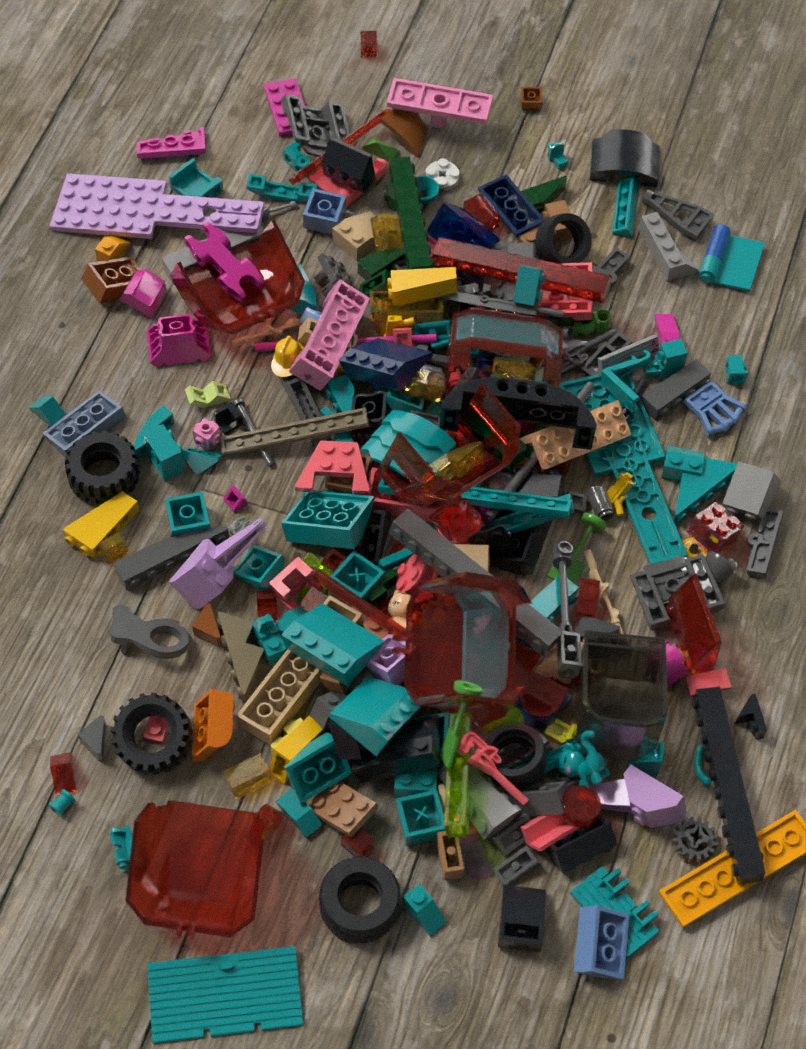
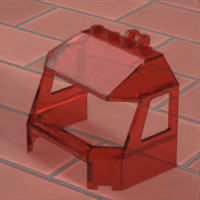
M482 383L460 418L458 432H447L456 442V451L436 473L428 466L401 432L397 433L376 472L401 502L428 507L440 499L450 501L512 462L520 450L519 435L521 426L487 386ZM474 410L494 433L481 441L476 438L466 425ZM503 444L502 463L461 488L465 483L483 473L485 449ZM392 460L407 477H403L393 469L387 470Z

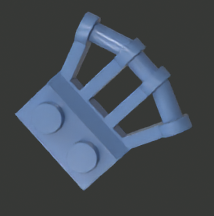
M712 380L684 399V404L696 414V418H700L707 437L712 436L713 433L729 430L731 425H736L739 422L740 416L747 410V406L744 403L727 396ZM725 404L736 409L733 413ZM717 407L728 419L725 421L714 408ZM706 414H708L718 425L711 426Z

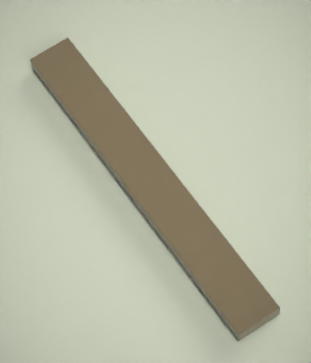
M361 408L221 437L222 455L225 457L369 427L367 409Z

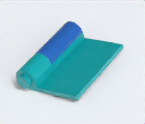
M716 225L699 272V278L705 283L750 292L765 242L732 236L731 229L727 225Z

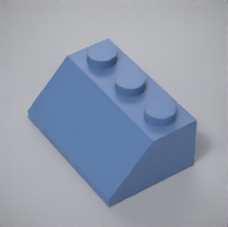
M598 905L580 907L574 965L575 973L591 977L624 980L629 914Z

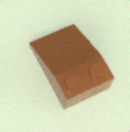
M132 257L88 263L81 279L99 304L121 298L135 272L141 269Z

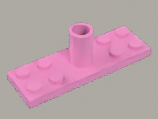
M394 78L387 100V107L431 115L430 123L435 128L445 127L447 118L487 124L493 95Z

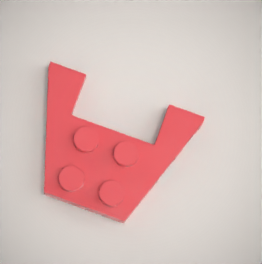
M320 441L295 485L297 492H313L315 476L353 477L352 494L370 495L358 442Z

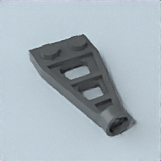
M647 190L642 199L643 203L650 205L681 233L694 240L700 236L714 216V213L701 206L657 192L654 193L650 190ZM664 202L672 204L675 208L668 212L662 207V204ZM679 210L692 213L687 222L681 221L676 216Z

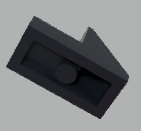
M755 693L751 694L739 713L735 724L749 722L750 732L754 733L755 739H762L766 734L767 728Z

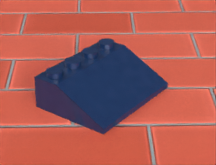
M377 338L349 348L339 359V362L347 377L401 391L434 354L423 349Z

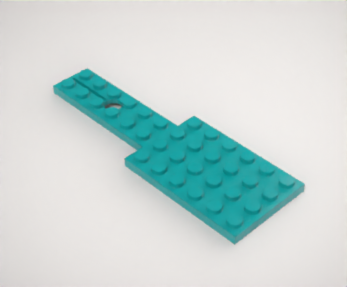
M599 374L558 384V387L577 396L587 382H592L595 388L584 401V404L590 411L618 401L601 384V376ZM628 374L621 380L633 391L635 384L631 375ZM640 399L636 405L639 411L632 413L627 420L631 435L588 452L585 456L594 477L612 473L616 482L621 473L625 474L628 472L632 475L631 480L634 485L626 493L623 502L650 565L680 555L685 557L688 555L650 467L651 463L665 460V454ZM649 509L656 513V517L652 520H647L642 516V511Z

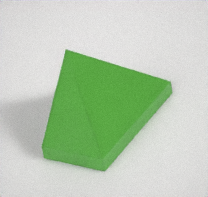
M373 136L362 146V149L389 162L390 158H395L400 153V150Z

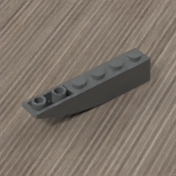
M227 526L207 528L164 539L115 562V572L126 590L135 588L142 582L153 579L158 574L171 570L181 562H185L204 539H210L214 545L224 542L229 538Z

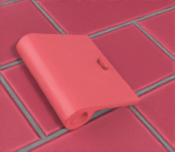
M377 158L373 162L376 181L373 184L389 171L388 163L384 159ZM322 167L309 178L322 191L345 195L346 208L363 194L345 184H341L337 180L325 176Z

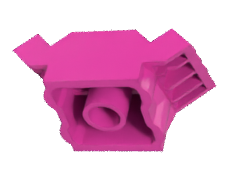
M191 314L159 317L158 324H153L146 331L150 363L157 368L163 363L170 367L178 363L193 364L197 359L205 363L211 356L207 324L200 319L194 320Z

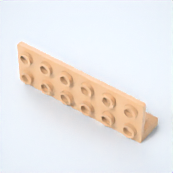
M618 400L590 411L597 424L591 450L572 448L574 429L550 426L521 437L519 440L525 444L529 443L530 446L534 447L542 470H545L631 435Z

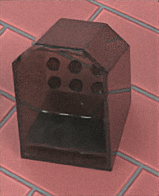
M584 630L581 651L582 667L578 673L575 696L574 740L585 749L581 744V734L587 730H592L595 732V737L589 738V741L603 758L636 762L657 748L668 714L666 638Z

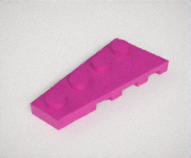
M204 127L198 128V131L192 133L190 130L184 131L183 135L179 136L171 134L161 140L154 138L137 142L138 159L206 154Z

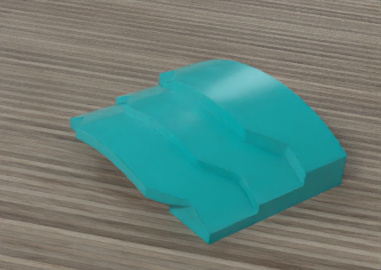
M392 410L382 421V425L360 449V452L369 456L371 460L393 469L403 477H409L426 485L456 451V442L445 431L425 418L405 411Z

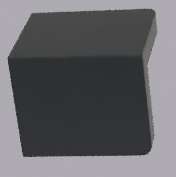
M233 402L213 412L214 422L219 426L224 435L243 425L242 414Z

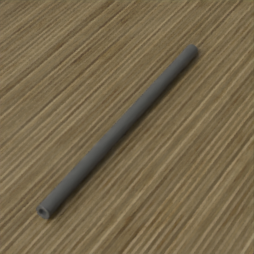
M587 382L576 397L584 403L594 390L595 385L592 382ZM535 450L503 491H516L539 461ZM489 508L485 517L492 521L501 509Z

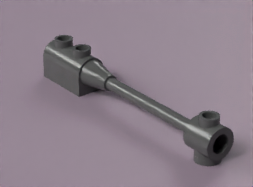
M561 541L552 546L553 566L559 569L562 621L560 629L563 631L557 642L558 675L564 679H572L578 675L582 667L580 633L573 632L569 621L567 568L572 565L573 546L567 541Z

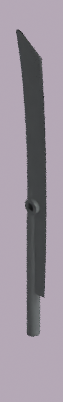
M457 291V293L439 296L440 298L530 315L537 313L558 318H564L565 311L490 298L486 295L479 296Z

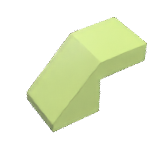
M211 381L204 389L190 385L185 389L189 403L201 408L228 402L231 399L226 385Z

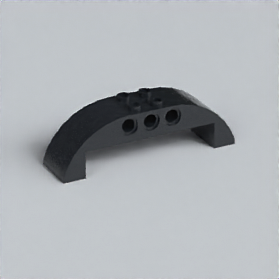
M501 377L472 380L453 390L442 402L439 428L442 430L458 432L460 415L464 413L574 429L572 448L586 450L592 449L597 426L588 407L572 393L551 384Z

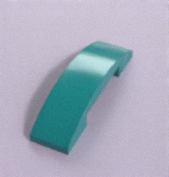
M249 173L246 189L262 197L277 201L307 202L312 189H317V184L300 182V185L296 186L266 181V176Z

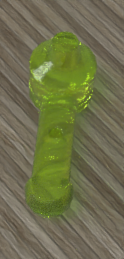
M514 704L508 705L509 711L505 717L484 725L483 730L489 733L507 723H521L524 717L521 710L516 708Z

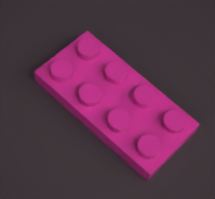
M296 78L263 84L279 137L293 135L288 117L284 115L281 99L286 94L300 96L302 105L305 106Z

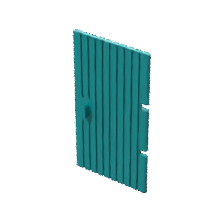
M295 946L147 963L153 1044L204 1038L203 1030L210 1029V1037L254 1032V1024L261 1023V1031L303 1026Z

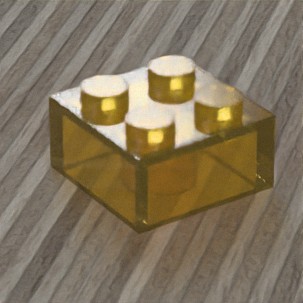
M120 532L99 543L101 556L107 564L115 562L118 558L128 553L126 540Z

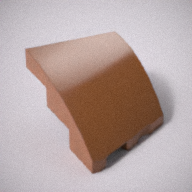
M393 108L381 118V124L393 131V137L405 144L406 150L418 158L428 128L417 112Z

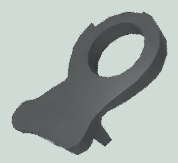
M117 605L113 607L111 641L115 644H121V653L126 655L132 644L160 659H173L180 657L186 652L189 644L188 633L185 628L179 625L180 621L167 618L144 621L130 612L126 606ZM169 633L178 637L180 642L174 646L163 647L155 644L151 638L156 634Z

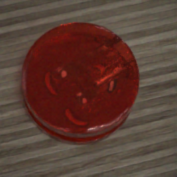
M584 785L570 787L562 798L565 812L561 815L567 823L575 827L591 825L596 820L601 809V801L598 794L590 787Z

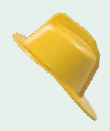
M287 336V338L280 340L276 344L271 364L272 371L276 376L288 377L293 375L289 371L296 357L304 349L303 345L292 339L291 336Z

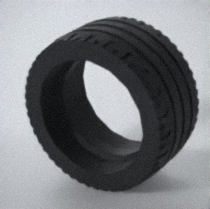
M562 213L551 216L542 222L537 229L535 236L536 250L541 259L547 264L580 263L590 252L592 246L591 231L586 222L577 215ZM558 224L565 225L573 236L574 247L568 258L562 256L556 250L553 243L554 229Z
M507 723L490 733L485 743L488 746L496 747L499 751L505 746L514 743L526 744L535 750V756L532 761L522 768L514 770L505 769L498 764L495 765L497 770L517 789L520 790L534 785L544 774L547 763L545 745L539 733L523 723ZM490 776L495 783H497L498 785H500L501 787H503V786H502L499 782H497L492 776Z

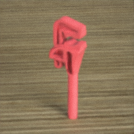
M474 732L466 733L456 750L459 755L463 756L469 749L475 747L476 750L473 752V755L467 759L469 765L492 776L522 805H525L529 799L505 778L495 766L501 762V757L497 754L499 749L488 746Z

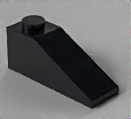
M372 509L363 535L360 555L378 567L388 537L392 513Z

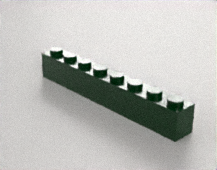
M410 156L390 158L389 174L407 270L434 268L433 258L430 259L429 256L431 255L430 244L427 245L428 231L424 230L426 227L425 217L421 215L423 214L422 203H419L420 191L416 189L418 181L417 176L414 177L415 165L411 163Z

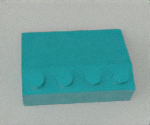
M315 490L313 492H305L281 522L286 541L355 549L363 538L375 497Z
M323 603L294 620L281 635L286 649L347 687L385 644L383 639Z
M368 676L328 717L377 756L414 718L425 702L410 689Z

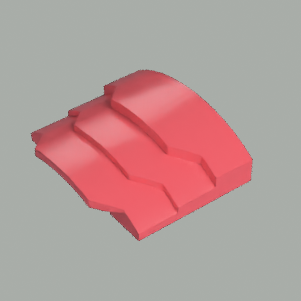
M592 262L539 264V268L545 269L546 279L541 287V292H543L542 300L536 306L565 311L564 317H573V320H592Z

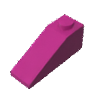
M655 314L656 333L660 349L661 343L678 340L680 336L673 314Z

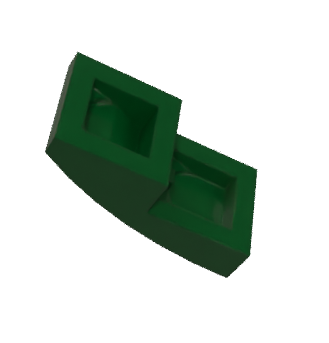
M393 569L387 572L374 587L369 598V608L371 610L387 599V590L396 584L397 573Z

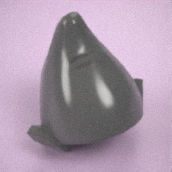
M711 551L706 556V561L716 584L725 581L738 568V562L734 561L731 557L728 560Z

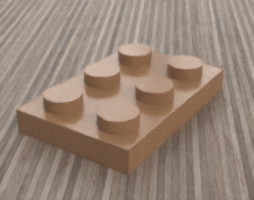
M340 781L318 793L308 803L319 819L351 838L379 808L376 802Z

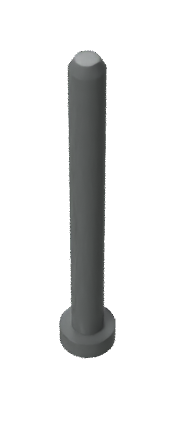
M242 398L234 400L233 404L241 412L243 422L248 431L256 430L244 408V400ZM267 448L259 449L267 466L273 467L274 461Z

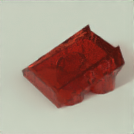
M460 494L452 497L429 516L431 521L452 544H462L485 525L481 517L470 507V502L467 498H462Z

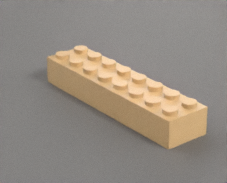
M328 596L323 604L361 626V620H363L362 613L334 597ZM287 649L236 715L239 727L271 745L282 734L286 724L294 718L319 685L322 670Z

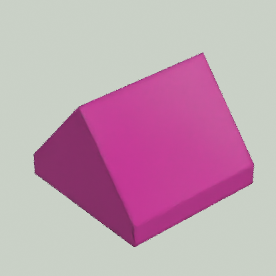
M234 485L231 486L223 499L234 512L248 505L245 497Z

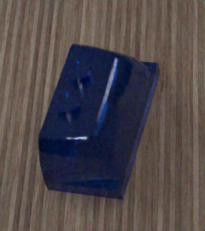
M445 202L442 203L426 230L430 236L474 272L480 270L486 258L500 242V238L465 209Z

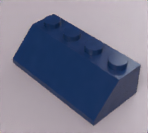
M507 174L477 189L515 237L534 229L545 221Z

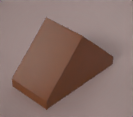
M208 603L192 626L193 635L219 647L222 646L221 637L211 604Z

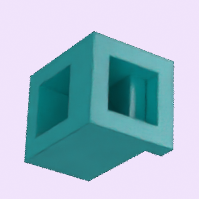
M742 355L727 356L725 363L727 384H745L748 370H746V363H743Z

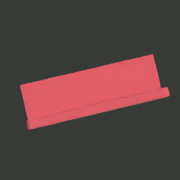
M569 797L564 800L566 810L564 814L539 815L521 826L526 845L537 851H542L587 824L589 819L579 813L576 804L570 803L567 805V801L575 800ZM570 806H575L576 812H571L569 810ZM570 815L577 819L584 818V821L575 822L571 819Z

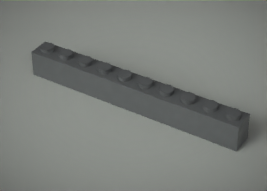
M408 508L393 521L389 533L394 539L400 541L409 551L415 553L424 563L435 569L439 575L445 577L457 589H460L469 596L472 601L484 608L488 614L494 616L503 626L509 628L518 638L529 644L533 650L545 656L558 642L563 633L560 628Z

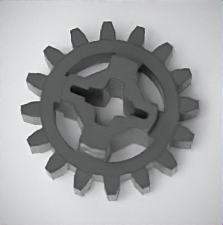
M690 817L689 822L683 819L681 824L676 825V830L672 833L674 837L672 844L677 845L674 851H681L680 858L687 856L688 862L695 858V861L699 863L701 857L707 861L708 855L713 856L714 849L718 846V843L715 842L718 835L713 834L715 828L708 827L709 821L704 824L701 823L702 818L700 817L698 821H694L693 817ZM696 834V843H695V845H693V843H694L693 838H694V835Z

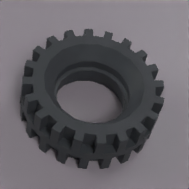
M151 692V695L142 693L135 700L130 698L128 700L129 704L125 707L122 705L119 708L121 710L119 715H115L113 718L115 724L114 727H111L110 731L113 733L111 742L115 747L116 754L131 769L140 771L142 774L153 773L158 775L160 771H171L170 767L173 765L178 766L180 764L179 760L183 756H187L188 746L192 745L191 735H193V730L190 726L191 721L174 699L172 700L164 694L161 696L155 692ZM151 716L164 718L171 728L169 743L164 749L155 753L141 751L134 740V732L137 725L143 719Z

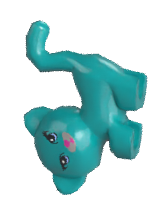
M587 730L581 734V744L589 753L586 759L579 753L575 745L568 742L564 745V751L559 757L558 770L570 778L580 776L579 786L581 790L588 788L592 783H599L603 778L611 774L605 765L603 756L596 751L593 744L589 741V738L595 737V732L592 730Z

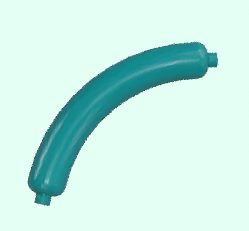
M700 744V746L696 747L693 765L697 778L707 786L711 784V780L704 774L702 769L704 748Z

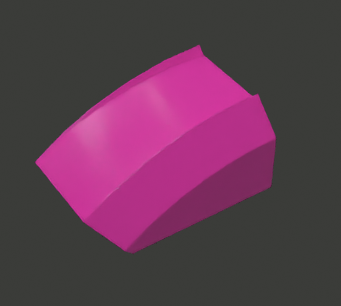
M147 269L136 271L119 300L125 304L127 303L151 319L167 291L165 280Z

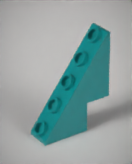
M704 457L701 476L683 472L679 484L674 524L684 521L687 514L691 511L695 512L704 501L708 502L715 492L722 491L727 483L732 480L737 463Z

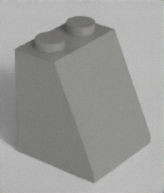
M738 461L722 504L727 508L728 512L733 514L741 512L749 519L755 520L756 517L762 519L782 481L772 471Z

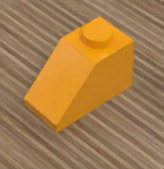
M117 236L104 237L95 248L97 262L121 258L130 247L131 242Z

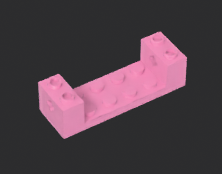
M339 279L327 294L322 304L324 309L305 348L296 357L289 372L321 391L333 377L339 365V359L343 356L370 298Z

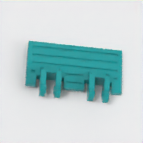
M602 866L571 890L570 895L581 907L598 905L629 914L626 959H628L659 933L654 924L645 929L647 925L659 916V913L657 911L651 912L641 921L638 915L648 909L650 903L646 900L635 908L637 905L626 892L617 897L616 895L626 888L631 881L626 878L613 888L609 883L618 878L622 871L617 868L608 875V872Z

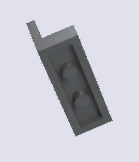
M566 781L536 783L527 788L520 789L519 791L529 799L525 805H522L508 791L505 795L509 797L508 801L512 805H517L521 808L515 817H520L524 813L528 816L564 814L566 810L561 796L567 791L568 787Z

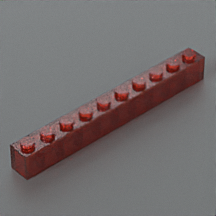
M439 237L432 253L434 265L446 268L455 267L459 271L512 283L517 281L519 266L525 265L545 269L546 279L544 285L542 284V290L599 303L605 302L611 287L610 275L592 272L569 265L556 264L551 261L547 262Z

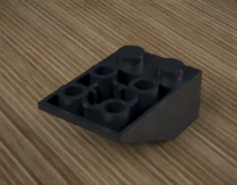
M503 885L497 947L540 953L543 943L546 890Z

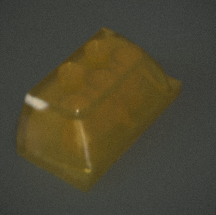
M370 291V319L373 328L378 335L384 336L386 334L387 318L390 315L402 316V320L414 317L415 324L442 321V298L435 297L393 307L388 291ZM410 325V326H406V327H405V328H411L412 335H415V334H414V326H413V325Z

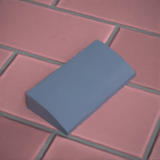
M99 390L42 434L58 452L66 457L67 451L70 447H73V443L77 439L80 441L82 436L86 434L87 436L91 435V432L97 431V433H102V431H108L124 419L126 415L121 405Z

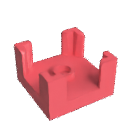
M299 557L269 582L279 600L289 610L299 607L293 598L306 586L316 595L323 590L322 585L313 577L315 575L314 571Z

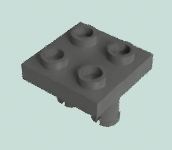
M323 253L317 257L323 269L313 276L315 281L321 285L328 278L330 280L325 287L320 289L325 297L339 279L354 288V282L346 274V267L343 263L336 262L332 256L328 257Z

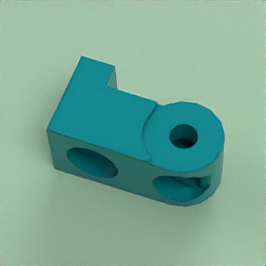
M294 142L283 149V160L297 174L305 176L310 173V158L300 152L299 143Z

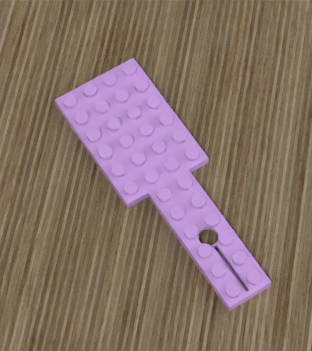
M67 173L50 223L51 231L152 239L156 225L203 229V224L207 221L221 231L258 233L265 205L261 201L165 194L168 186L167 181ZM213 208L216 212L212 213L210 217L204 216L203 212L206 209Z

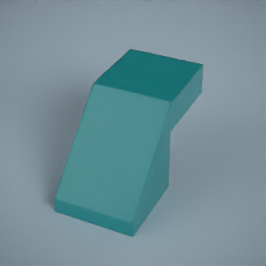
M292 788L275 801L285 817L294 821L304 837H308L322 825L313 809L306 802L302 804L298 802Z

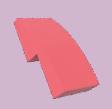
M727 669L712 670L686 676L691 697L695 696L696 689L720 686L721 691L732 688Z

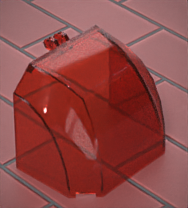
M275 219L259 235L260 240L253 244L248 242L230 251L239 262L244 258L249 259L264 280V287L261 289H257L251 283L240 285L246 294V300L243 303L237 301L222 289L217 281L221 274L210 263L205 266L197 265L186 271L181 261L176 264L170 277L187 307L206 328L234 335L258 323L264 325L266 323L265 320L270 319L272 321L275 319V315L298 305L305 280Z
M167 801V805L163 806L147 803L134 820L126 903L144 925L176 930V938L181 939L183 931H188L189 940L193 941L196 933L231 938L256 918L265 881L274 821L269 819L265 822L259 819V814L256 812L180 801Z

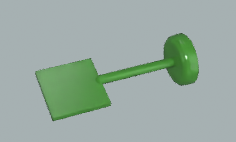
M588 512L584 513L581 517L582 523L588 529L572 556V565L567 568V579L575 585L586 567L585 563L576 558L591 531L603 532L607 527L604 520ZM552 566L547 577L554 580L559 576V569Z
M462 680L454 682V690L458 694L463 695L454 729L448 728L440 756L448 769L451 767L459 740L457 734L468 697L478 698L483 692V688Z

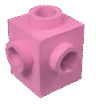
M205 418L193 428L194 443L207 451H211L221 438L219 426Z

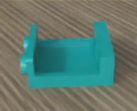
M194 158L169 176L170 188L182 196L215 198L223 192L222 179L218 176L214 179L197 167V162Z

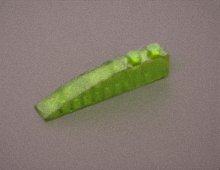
M450 713L449 728L452 730L454 729L458 713ZM471 713L463 714L457 734L459 740L456 750L462 737L466 733L471 732ZM471 749L463 756L459 755L455 750L450 769L447 768L444 828L447 837H469L471 765H469L467 759L471 757Z

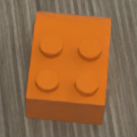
M210 689L194 704L191 761L201 762L209 759L230 740L234 729L233 712L235 710V702H233V693Z

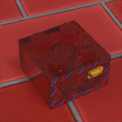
M714 502L694 517L686 532L709 551L719 554L738 539L745 525L722 505Z

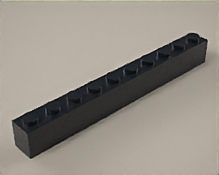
M720 686L696 689L695 696L692 697V707L697 710L698 714L696 715L697 727H701L702 731L700 733V741L706 748V751H704L705 762L710 765L708 773L711 782H714L713 796L714 800H718L719 804L717 807L718 817L723 821L722 835L723 838H727L728 845H726L728 858L731 857L733 863L731 864L732 876L736 877L737 884L761 882L765 876V868Z

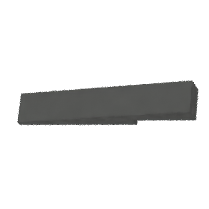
M274 354L271 355V363H272ZM295 375L279 377L301 421L321 417L305 381ZM327 435L310 440L313 446H317L320 441H331V437Z

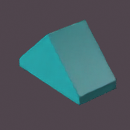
M42 396L29 407L33 413L50 427L66 416V413L53 396Z

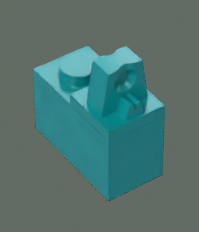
M682 339L660 344V349L657 355L654 356V360L642 366L645 377L657 376L660 380L668 378L684 368L688 352Z
M267 614L252 622L253 635L259 647L264 648L265 659L269 667L276 665L287 649L284 646L271 615Z

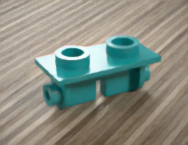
M126 825L122 829H119L117 826L112 827L109 833L112 845L118 847L114 849L116 865L119 866V869H123V872L138 864L130 825Z

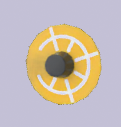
M693 537L683 540L682 543L687 552V558L704 554V557H706L708 550L705 547L707 546L702 545L705 543Z

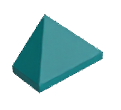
M185 447L182 454L196 476L222 458V454L191 447Z

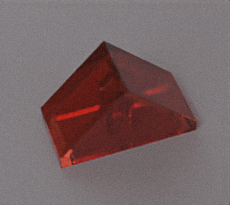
M71 752L50 756V769L55 794L60 795L62 789L69 793L76 792Z

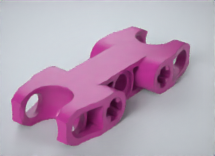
M206 221L203 224V231L208 237L207 240L197 241L191 235H187L184 238V243L192 257L201 266L210 263L221 274L217 278L219 285L237 301L243 303L246 300V294L240 287L241 284L251 283L257 289L264 287V280L254 264L247 258L239 262L228 250L231 247L230 240L220 229Z

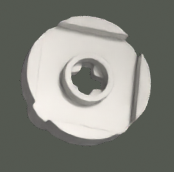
M439 159L431 163L425 170V176L435 179L439 189L449 191L458 184L460 172L447 159Z

